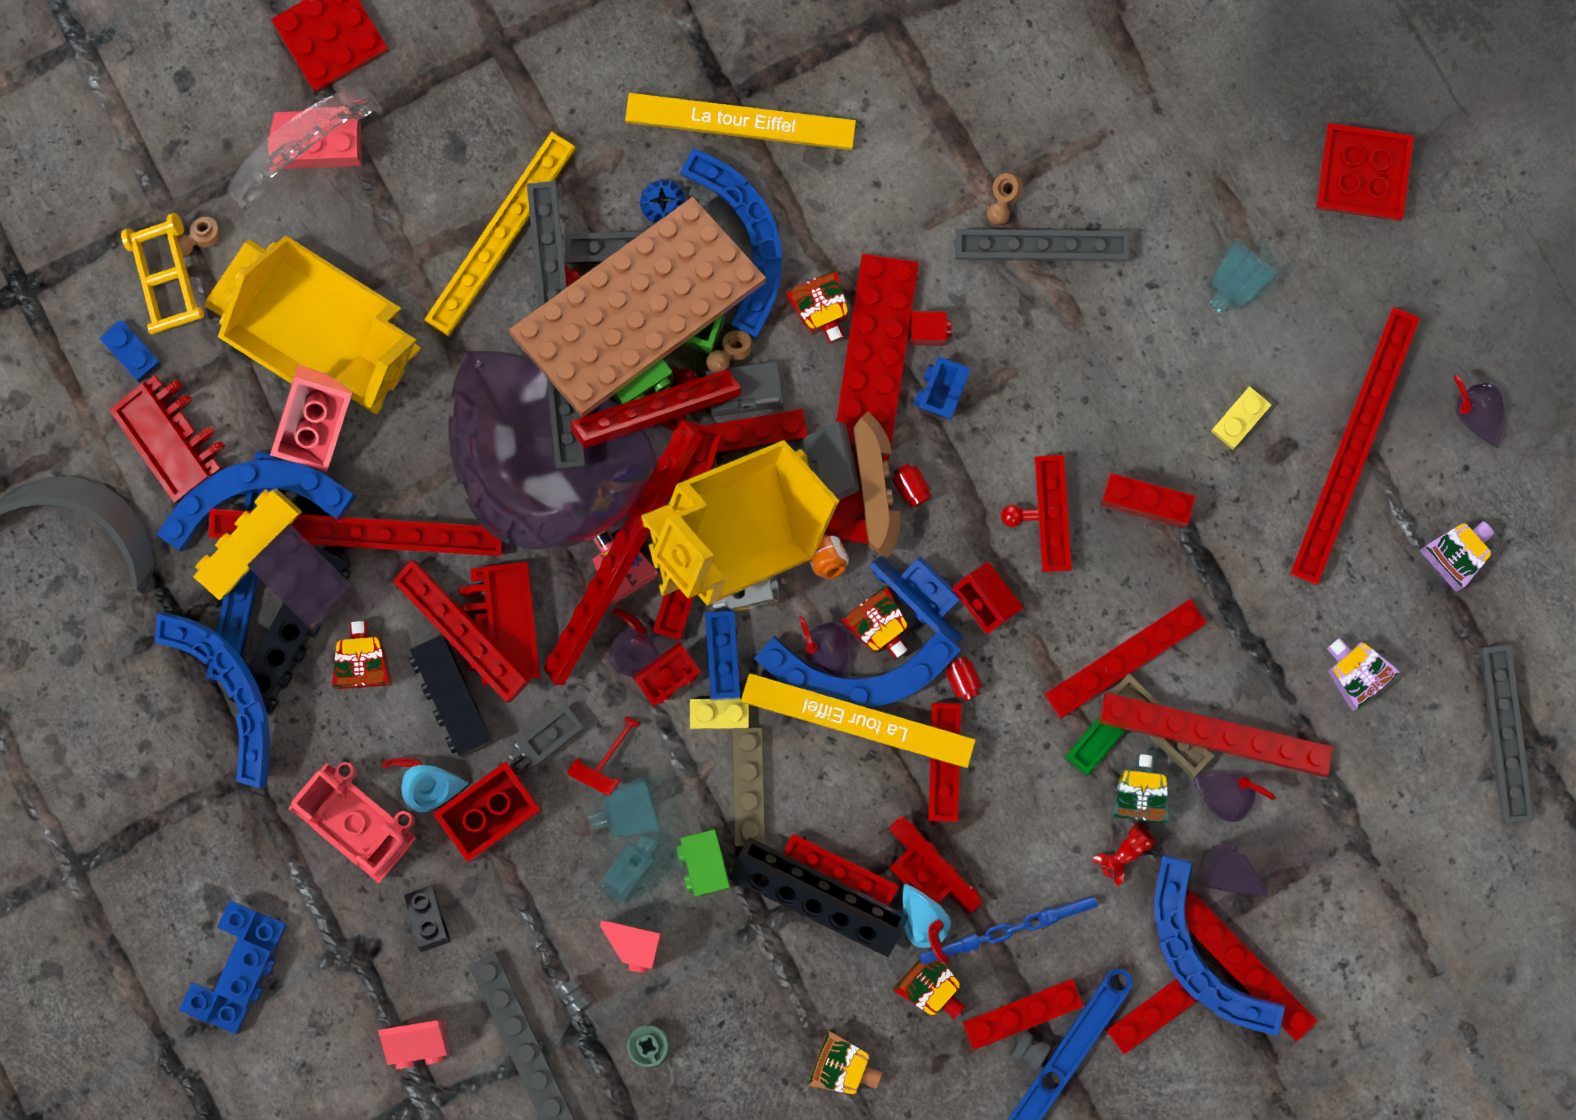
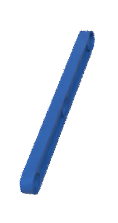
M1114 969L1105 976L1007 1120H1042L1131 990L1132 978L1127 971ZM1115 974H1122L1126 978V987L1121 991H1115L1111 988L1110 980ZM1048 1072H1054L1059 1077V1084L1054 1089H1047L1043 1085V1077Z

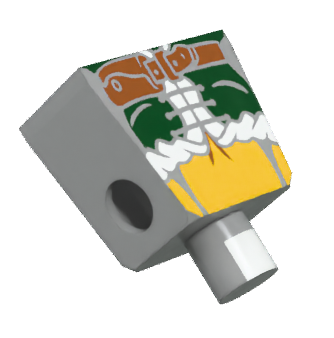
M777 575L746 588L745 595L742 598H739V592L712 605L714 608L728 605L730 610L742 611L782 603Z

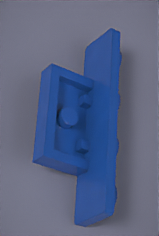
M882 556L875 559L869 565L873 569L874 576L879 581L887 583L894 590L896 598L904 604L907 603L915 611L914 614L919 621L928 624L935 633L941 629L957 644L963 639V636L943 617L960 598L952 587L921 556L902 575Z

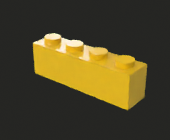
M277 488L271 490V492L264 490L254 501L257 507L250 514L245 511L234 523L238 528L231 535L225 533L215 544L218 550L211 557L206 554L195 566L198 572L193 577L218 600L226 597L302 513Z

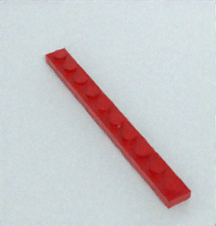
M1395 307L1390 310L1290 570V576L1315 586L1320 581L1420 320L1418 316Z
M682 420L678 428L673 432L671 441L663 455L659 457L651 477L645 482L642 493L629 511L627 520L616 534L608 554L602 559L601 566L594 579L588 584L584 597L574 609L573 616L566 629L562 631L552 654L548 656L543 669L554 684L564 686L648 537L650 529L644 527L641 516L665 506L704 436L692 423Z
M211 508L208 538L220 539L225 533L231 535L238 528L234 523L246 510ZM300 514L276 542L502 556L504 527L342 517L338 520L333 516Z

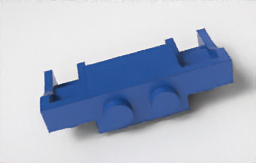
M229 900L217 928L238 937L214 991L195 982L191 983L179 1011L201 1021L209 1022L233 1034H238L252 1003H257L263 993L264 987L260 985L264 976H269L274 969L276 959L273 957L288 924L233 900Z

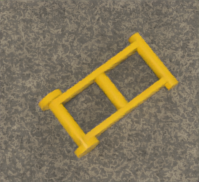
M177 213L169 214L167 221L137 232L130 228L121 232L125 248L129 252L134 253L152 322L147 325L151 335L204 318L202 308L196 306L183 253L178 244V236L184 233V227ZM167 234L175 267L150 275L141 242ZM179 278L187 311L161 319L153 286Z

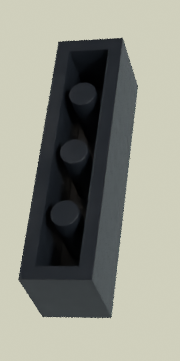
M441 634L411 648L410 651L413 657L409 658V662L415 674L421 673L425 681L424 684H421V688L427 700L433 699L437 710L433 711L438 725L440 727L445 725L449 736L445 740L451 753L457 752L458 756L464 757L494 743L446 638Z

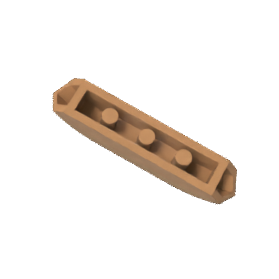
M867 412L854 426L853 433L868 545L878 554L888 558L896 545L901 524L900 511H889L888 507L894 506L892 490H886L885 478H890L888 461H882V457L892 454V449L880 423Z

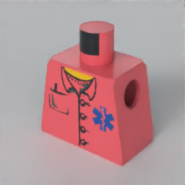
M609 531L603 532L594 539L602 552L592 559L597 571L601 566L602 559L608 554L614 543V538ZM640 551L610 602L612 605L659 577L656 569Z

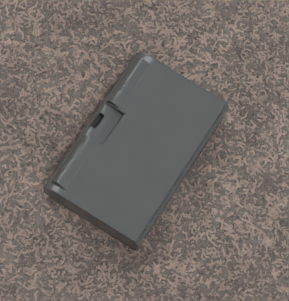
M777 361L728 367L729 372L741 387V396L712 405L711 411L712 417L783 407ZM706 370L707 376L714 373L710 370Z
M837 422L803 439L810 469L838 500L861 491L846 424Z

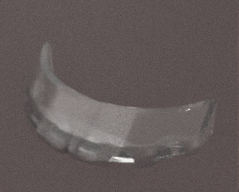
M364 87L347 89L315 103L276 130L246 159L231 180L227 190L248 217L252 214L250 211L251 204L261 196L264 184L272 176L345 121L352 118L359 120L372 112H376L381 116L384 112L380 104Z

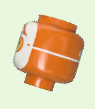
M824 534L813 559L809 560V563L817 576L824 577L825 579H834L845 572L849 557L838 537Z

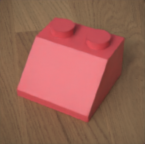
M601 920V929L622 963L629 964L628 970L647 973L648 968H655L663 933Z
M445 1019L378 1030L387 1065L396 1064V1069L414 1067L413 1061L425 1059L426 1065L444 1062L443 1056L450 1054Z

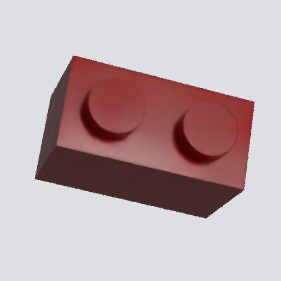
M989 561L969 573L952 587L987 635L1023 609Z

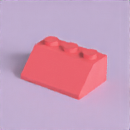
M361 110L274 112L270 130V158L272 164L276 169L362 166Z
M297 365L270 455L327 472L352 392L324 372Z

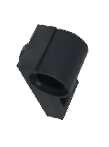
M431 885L405 894L404 898L419 950L424 952L450 943L448 929L442 918L433 886Z

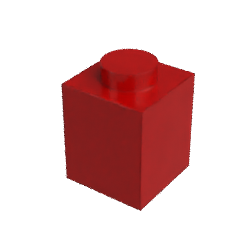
M912 311L910 345L945 346L946 338L952 337V321L947 320V312Z

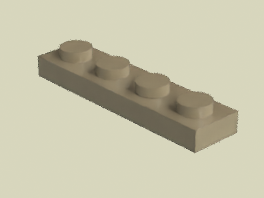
M1130 674L1111 692V694L1161 705ZM1148 735L1191 778H1194L1214 757L1206 748Z
M733 728L735 847H743L749 837L765 845L762 728Z

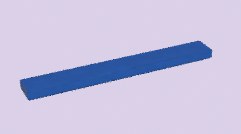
M257 451L255 453L254 461H285V459H281L275 456H271L268 453ZM263 491L246 494L243 510L253 511L257 507L254 501ZM265 554L223 598L216 633L222 636L241 657L243 656ZM209 664L206 679L219 681L217 677L219 673Z

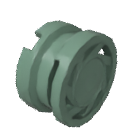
M645 1025L638 1027L628 1038V1055L639 1066L652 1067L659 1065L669 1054V1038L657 1026Z

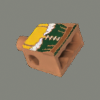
M827 1030L808 1085L855 1095L860 1083L876 1089L882 1072L866 1066L870 1054L832 1031Z

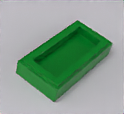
M1100 715L1064 757L1086 776L1090 774L1125 732L1122 728L1099 723Z

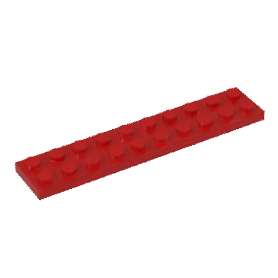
M862 254L836 419V423L842 422L847 426L860 490L861 485L853 433L854 426L869 412L884 429L890 445L892 443L919 262ZM890 455L882 457V461L887 460L889 463ZM861 491L839 500L824 534L838 537L841 541L868 545Z

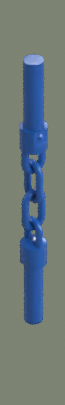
M1094 896L1055 909L1051 907L1025 917L1023 923L1013 926L1004 923L991 927L986 931L985 935L977 937L974 933L967 937L964 936L959 941L942 946L943 954L949 957L961 952H970L971 950L979 949V943L985 941L991 944L1011 938L1013 932L1024 928L1034 931L1055 924L1060 919L1096 908L1097 901ZM1038 917L1040 924L1031 926L1032 922L1029 920ZM1006 928L1004 932L1008 933L1007 935L992 939L994 935L990 934L991 932ZM933 949L919 954L922 965L938 960Z

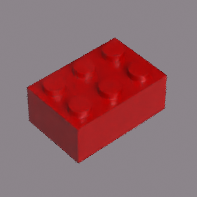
M505 761L441 807L433 815L466 862L472 863L543 810L511 765Z

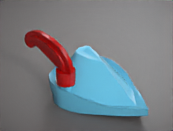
M392 758L382 762L383 768H390L391 766L411 767L405 772L401 790L406 805L417 812H427L439 807L469 784L467 780L435 766L424 765L420 760Z
M905 883L903 888V913L909 916L904 926L908 939L918 948L932 947L937 959L943 964L947 963L949 958L946 954H943L941 942L948 936V931L951 927L949 915L931 898Z

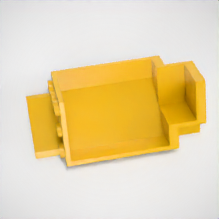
M286 235L277 243L272 242L267 250L251 239H248L230 263L204 305L221 316L219 324L222 326L218 337L291 384L297 365L324 372L352 392L351 399L376 415L383 407L382 404L387 393L395 389L406 372L404 370L406 364L413 357H416L422 348L415 344V338L394 326L401 310L399 306Z
M783 440L676 485L668 505L641 516L644 527L649 528L653 543L649 544L654 568H660L663 584L659 585L662 597L680 589L688 599L698 595L708 606L813 559L839 500L810 469L807 455L802 449L794 451Z

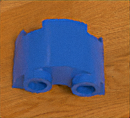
M938 356L935 366L929 364L923 379L928 382L925 391L919 389L913 405L917 406L918 409L951 421L971 368Z

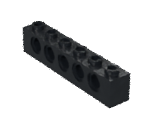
M317 545L248 664V668L256 683L263 677H268L270 680L269 689L265 692H260L266 713L269 715L277 707L279 700L276 697L281 688L286 689L293 678L291 671L295 663H301L308 651V648L305 647L310 637L314 638L321 629V617L325 611L329 612L334 606L337 599L334 594L338 587H343L351 575V571H349L351 565ZM320 575H327L329 579L328 585L324 589H316V578ZM307 600L313 601L314 609L312 613L302 615L300 611L302 603ZM298 626L300 631L298 638L288 641L286 638L288 628ZM282 651L285 655V661L282 665L274 667L271 661L272 656L276 652ZM232 697V698H229L230 701H232V702L235 703V700H234L233 697Z
M750 837L747 839L728 878L888 958L909 917Z

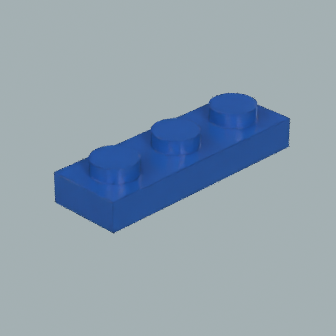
M734 611L705 612L711 701L740 699Z

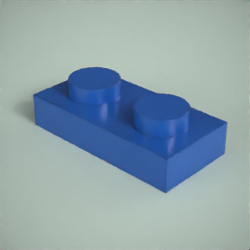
M122 320L118 321L99 338L138 382L142 381L161 364Z

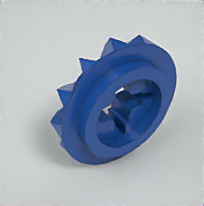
M659 179L658 181L650 182L642 191L640 207L642 213L649 221L657 223L685 203L686 198L682 188L673 180ZM661 191L665 194L666 199L674 200L666 203L664 213H662L660 204L654 203L655 200H659Z

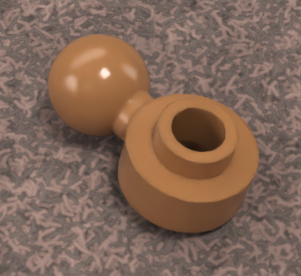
M1009 173L999 175L993 183L992 189L997 203L992 204L988 208L987 218L990 223L996 226L1003 225L1008 221L1010 217V211L1007 207L1008 203L1018 201L1023 193L1021 179ZM1010 185H1013V190L1009 194L1008 188Z
M210 217L196 219L190 226V234L188 236L183 234L178 236V244L183 257L188 256L192 252L195 244L204 248L215 245L221 236L220 228L216 221ZM208 227L207 230L200 232L201 229Z
M741 330L727 333L722 340L723 350H715L708 355L707 367L710 371L716 373L728 369L730 359L742 360L748 357L752 351L750 336Z

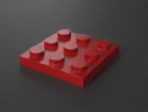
M303 0L271 19L314 93L321 91L389 51L359 0Z
M1328 123L1326 126L1315 209L1401 222L1404 215L1414 135Z

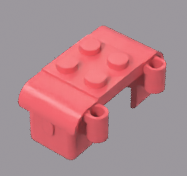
M342 762L335 769L326 763L296 795L288 809L302 818L317 833L379 884L417 839L410 832L415 824V817L409 812L401 811L393 818L351 783L357 775V769L353 764ZM348 766L350 774L344 777L342 771ZM404 815H407L409 817V823L403 826L401 824V818Z

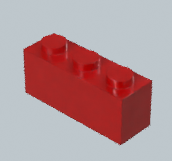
M1110 473L1105 483L1100 506L1185 528L1189 524L1196 496Z

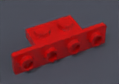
M900 816L888 828L907 848V851L889 867L904 884L906 883L921 891L937 904L949 893L968 914L983 903L977 891L972 886L967 885L958 875L957 870L938 854L935 846L927 842L920 835L916 826L911 821L906 820L904 816Z

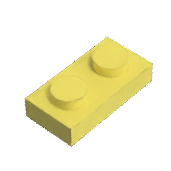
M1249 386L1211 432L1233 450L1269 409L1271 404Z
M690 699V729L749 728V704L742 703L741 699L718 701Z

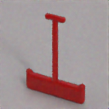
M626 716L624 720L628 722L627 726L595 770L581 763L580 758H576L568 769L567 774L591 788L610 796L619 785L620 779H612L600 773V771L632 726L640 727V722Z

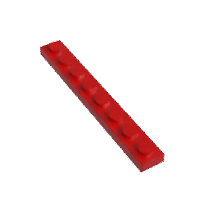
M1111 693L1104 694L1099 723L1322 777H1326L1329 774L1333 747Z

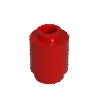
M907 463L894 471L896 476L892 481L906 504L909 503L912 509L932 497L929 492L931 488L917 465L911 467Z
M967 656L958 658L946 666L948 672L945 674L957 699L963 697L965 702L980 695L978 689L982 688L983 684L973 662H969Z

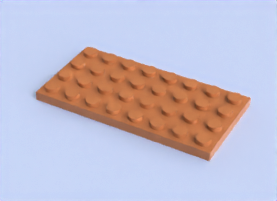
M691 197L511 327L509 333L581 417H584L764 285L766 277L694 197Z

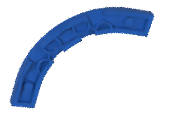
M693 148L680 175L716 193L734 209L748 233L752 246L753 264L766 277V283L743 300L731 323L732 328L744 331L749 336L757 339L770 315L780 287L782 252L777 226L764 199L760 197L745 177L720 160Z
M283 460L248 461L223 469L193 488L172 511L157 535L177 550L183 552L199 528L209 518L210 509H219L229 499L240 494L245 495L277 488L278 490L309 499L338 520L343 517L356 496L321 472L302 464Z
M166 612L158 613L154 642L181 649L194 655L204 664H210L219 673L217 677L229 698L233 697L239 712L235 715L239 734L236 782L257 788L266 787L270 758L269 724L262 695L250 669L237 651L211 628L181 616Z
M939 629L908 661L885 674L874 677L842 678L829 675V673L806 663L775 635L759 651L754 659L781 683L870 708L893 703L920 690L951 662L961 651V647Z
M1164 854L1156 886L1154 917L1160 938V947L1173 974L1195 1000L1198 999L1206 1007L1213 1010L1217 1016L1249 1029L1279 1036L1286 1005L1257 998L1234 989L1216 976L1198 954L1191 939L1186 919V897L1193 861Z

